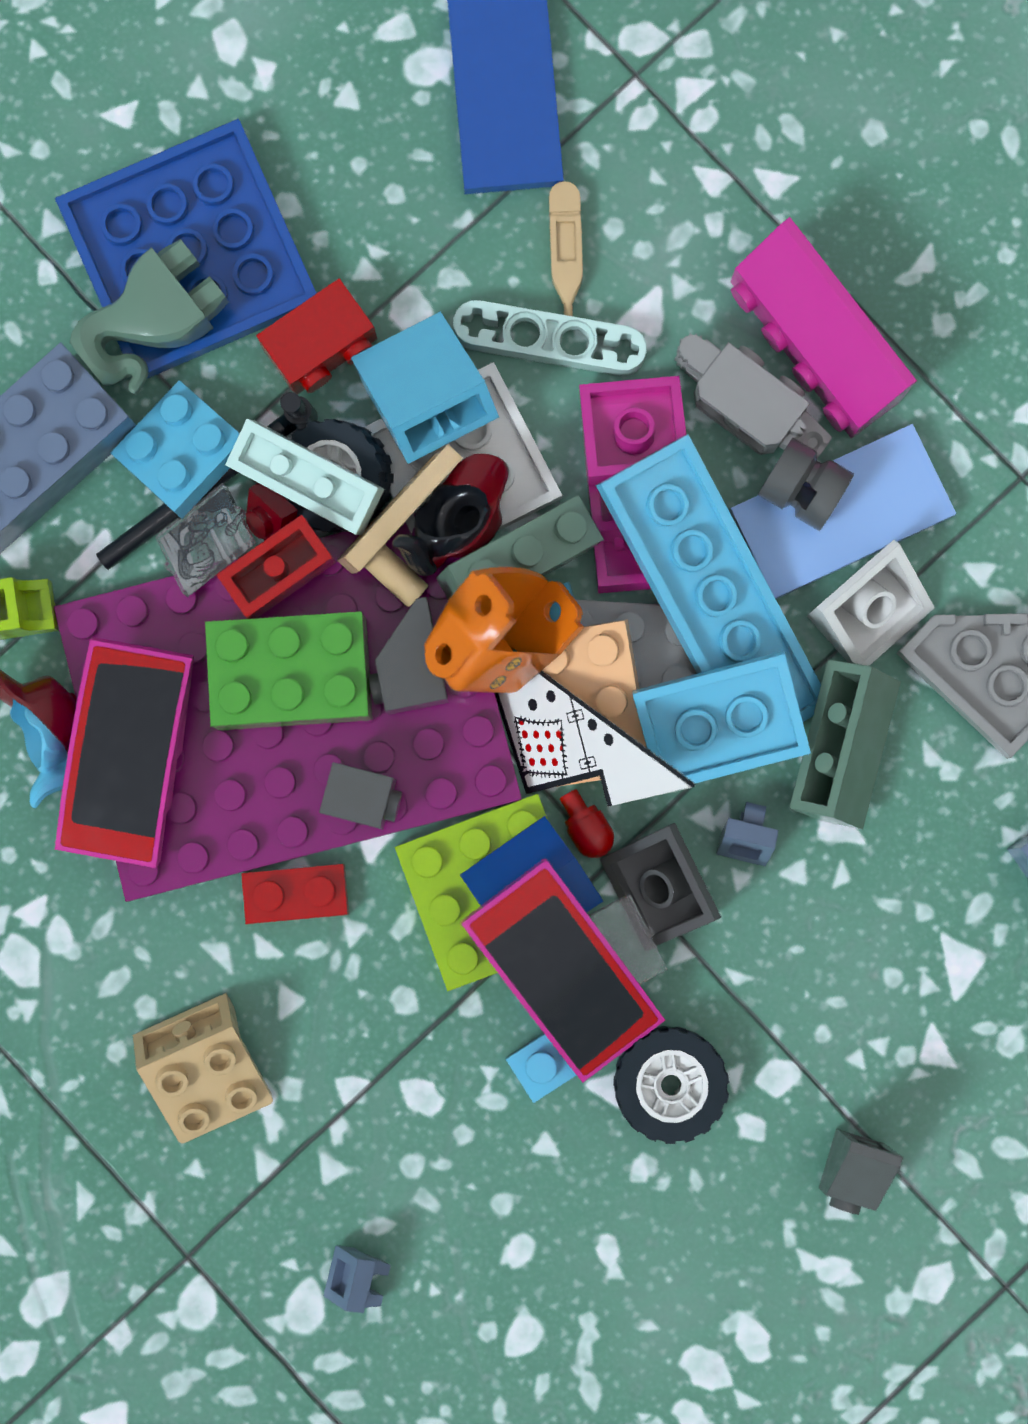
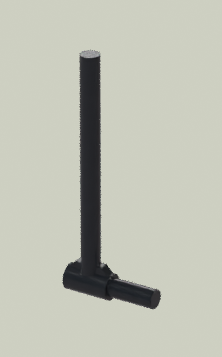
M287 392L280 400L284 414L266 427L287 437L295 430L307 427V423L317 421V411L306 398L298 396L294 392ZM230 468L200 501L239 472ZM164 503L99 551L96 556L103 566L109 570L178 519L179 516Z

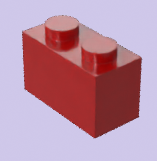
M340 278L256 335L264 352L291 390L297 395L303 390H306L307 393H312L324 386L332 378L330 373L332 370L345 361L352 365L351 357L372 347L371 343L377 340L373 324Z
M300 515L216 574V576L247 619H256L331 567L336 561L303 515Z

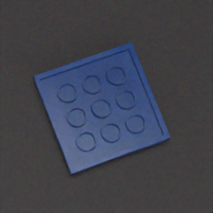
M239 118L55 198L102 307L112 304L121 296L132 266L150 247L158 253L163 248L180 239L200 264V266L179 281L185 291L189 293L210 276L229 301L218 315L209 321L213 329L188 345L175 348H155L117 341L123 354L133 353L143 358L148 366L147 379L272 325L316 294Z

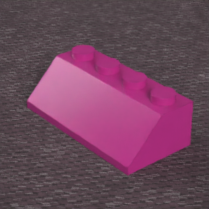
M790 217L782 222L735 268L730 281L734 286L731 288L734 299L746 313L753 311L764 325L761 331L768 344L776 352L779 353L783 350L795 365L792 368V372L796 380L807 392L814 390L826 405L822 408L825 417L837 431L845 430L852 439L899 404L917 380Z

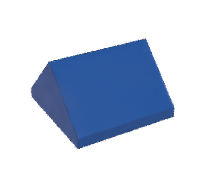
M545 816L460 874L481 906L546 858L586 913L603 902V899L577 859Z

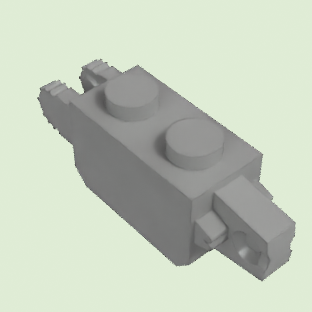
M690 333L688 336L680 339V345L677 348V355L674 360L677 361L676 366H680V370L684 369L685 374L697 382L694 391L696 408L759 455L774 453L778 447L785 450L792 437L817 451V458L821 455L832 439V436L806 411L810 403L803 398L805 392L798 384L785 376L777 379L763 368L765 363L761 357L745 346H740L737 349L728 342L721 351L707 339L703 340L702 336H697V333L695 335Z

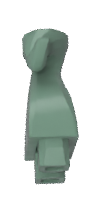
M181 239L163 248L158 253L150 247L132 266L121 296L112 304L87 314L78 321L72 331L70 344L104 386L114 385L128 377H132L128 383V389L133 395H137L148 377V366L140 356L133 353L116 356L108 355L105 351V345L110 340L125 341L155 348L185 346L212 330L213 326L209 321L217 316L229 303L226 296L210 276L189 293L185 291L179 281L200 266V264Z

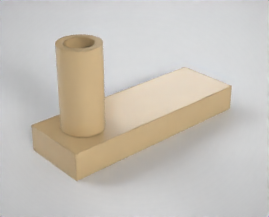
M449 444L439 448L368 525L363 535H359L337 561L351 574L360 572L365 567L406 607L411 606L427 589L428 584L389 549L385 543L463 458Z

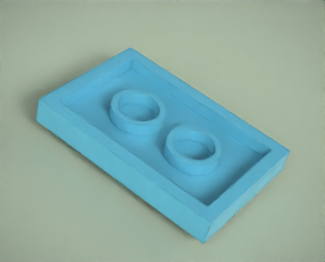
M784 651L636 689L632 692L647 748L693 781L694 784L811 754Z

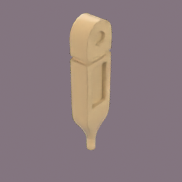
M562 181L555 184L549 194L551 278L553 286L564 304V315L573 316V302L583 277L581 204L578 188L571 182Z

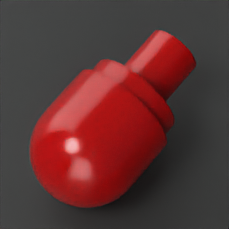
M577 789L562 796L559 800L570 816L564 822L568 828L566 831L577 850L588 858H600L606 855L613 847L614 832L603 812L598 810L596 805L587 807Z

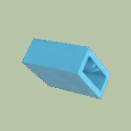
M441 311L351 357L367 394L407 464L499 418L483 377Z

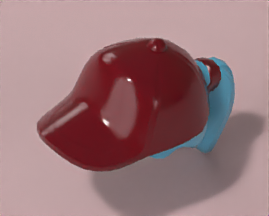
M0 669V700L11 707L10 717L23 730L27 753L34 766L40 772L30 790V805L36 809L45 797L63 788L77 697L74 693H69L51 676H41L26 683H20Z

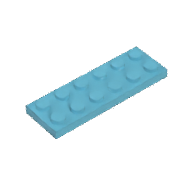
M690 436L680 437L597 484L596 487L696 673L784 651L802 721L804 722L813 717L821 683Z

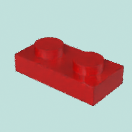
M345 864L241 873L245 924L349 915Z

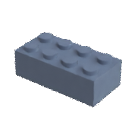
M61 342L0 396V554L111 455L110 452L136 426L131 418Z

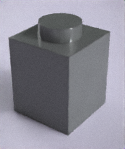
M333 762L319 813L384 830L386 820L395 822L403 792L394 790L397 780L392 777Z

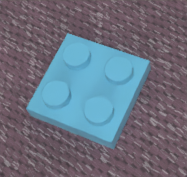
M179 380L110 453L174 513L183 519L230 469L225 464L240 433Z

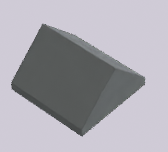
M675 823L600 859L644 951L721 918Z

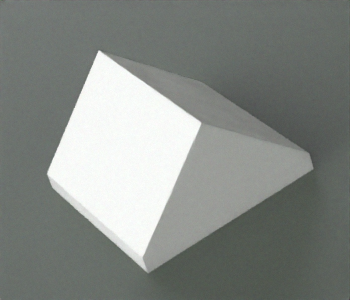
M893 540L818 605L807 617L848 663L870 666L935 607L901 545Z

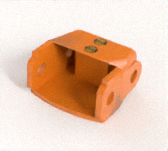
M493 567L472 571L448 600L424 644L427 667L436 677L444 678L455 691L517 692L555 660L584 628L580 622L583 615L582 609L561 582H549L546 577L535 571L516 567ZM557 602L561 608V614L558 620L553 621L550 617V608L552 604Z

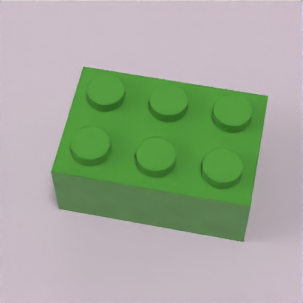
M363 612L205 622L211 727L218 730L373 720L369 683L370 665L367 619Z

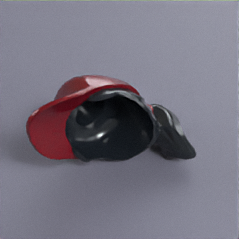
M474 454L460 461L444 483L434 489L430 500L416 513L414 519L415 536L400 534L393 540V546L400 550L407 565L414 572L421 576L432 575L449 557H465L487 545L494 538L502 524L499 504L509 474L508 466L503 459L490 454Z

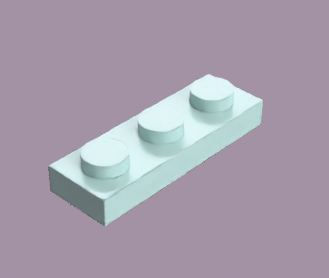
M246 419L225 464L355 535H363L384 491V488L251 419Z

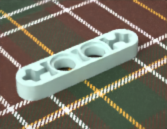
M480 300L468 301L462 304L456 310L453 318L454 333L463 347L473 351L618 376H628L637 372L643 365L647 352L646 341L643 335L637 329L625 325ZM474 314H480L483 318V324L498 327V317L506 318L503 325V343L494 342L496 339V331L481 329L478 337L469 336V329L467 326L462 325L463 321L471 322ZM528 321L538 328L540 336L533 345L522 347L512 340L510 336L511 330L519 322ZM570 330L583 332L589 341L588 348L579 355L567 354L560 345L561 336L565 332ZM597 334L605 335L603 346L618 347L620 340L630 341V349L637 351L638 355H629L627 363H621L617 361L618 356L616 352L602 349L601 360L593 359L597 346Z

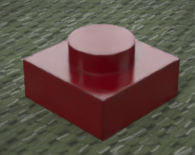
M260 483L249 488L246 524L257 538L265 541L297 518L298 510L282 495Z

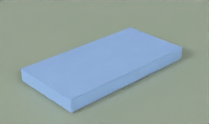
M913 424L833 460L854 473V476L820 531L796 518L793 506L790 505L781 509L759 495L730 508L729 512L775 599L877 553L893 540L900 542L956 515L955 509ZM806 481L803 484V486L805 487H811V485Z

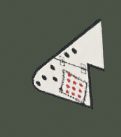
M544 671L538 673L517 692L495 693L526 794L600 776L607 807L695 787L693 781L575 696Z

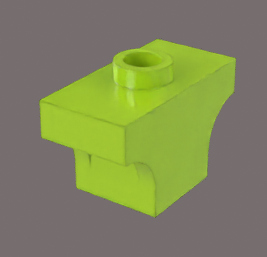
M13 577L0 579V640L59 631L54 610L55 601L52 581L49 579L17 580Z

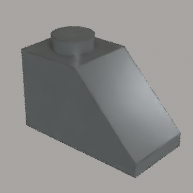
M427 597L418 598L414 601L375 659L377 673L369 675L374 705L384 703L385 712L388 715L449 703L444 678L433 675L429 671L425 660L424 644L434 627Z
M836 1129L819 1189L826 1196L831 1197L829 1205L839 1210L859 1215L861 1207L876 1211L900 1169L903 1157L884 1143Z

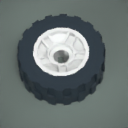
M324 419V422L313 421L307 423V427L297 429L291 434V440L384 488L370 520L378 516L385 502H388L390 499V486L394 482V474L391 473L390 468L392 461L390 455L385 453L383 449L385 446L380 439L374 438L371 435L372 432L365 427L336 419ZM284 497L298 510L297 518L303 515L313 530L331 533L348 531Z
M667 1026L657 1027L656 1030L651 1031L642 1039L640 1038L624 1051L617 1061L613 1086L619 1109L630 1126L655 1142L656 1140L664 1141L665 1144H676V1141L683 1140L685 1143L693 1141L695 1136L701 1133L704 1135L711 1130L710 1126L715 1120L719 1121L723 1114L722 1108L724 1103H727L729 1096L727 1092L729 1077L724 1067L725 1063L714 1047L697 1033L677 1026L676 1028ZM668 1075H675L681 1081V1085L675 1091V1095H668L661 1088L663 1078Z

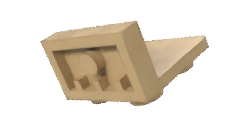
M227 993L133 1035L136 1070L180 1143L193 1140L266 1107L273 1102L271 1091L240 1037L235 1008Z

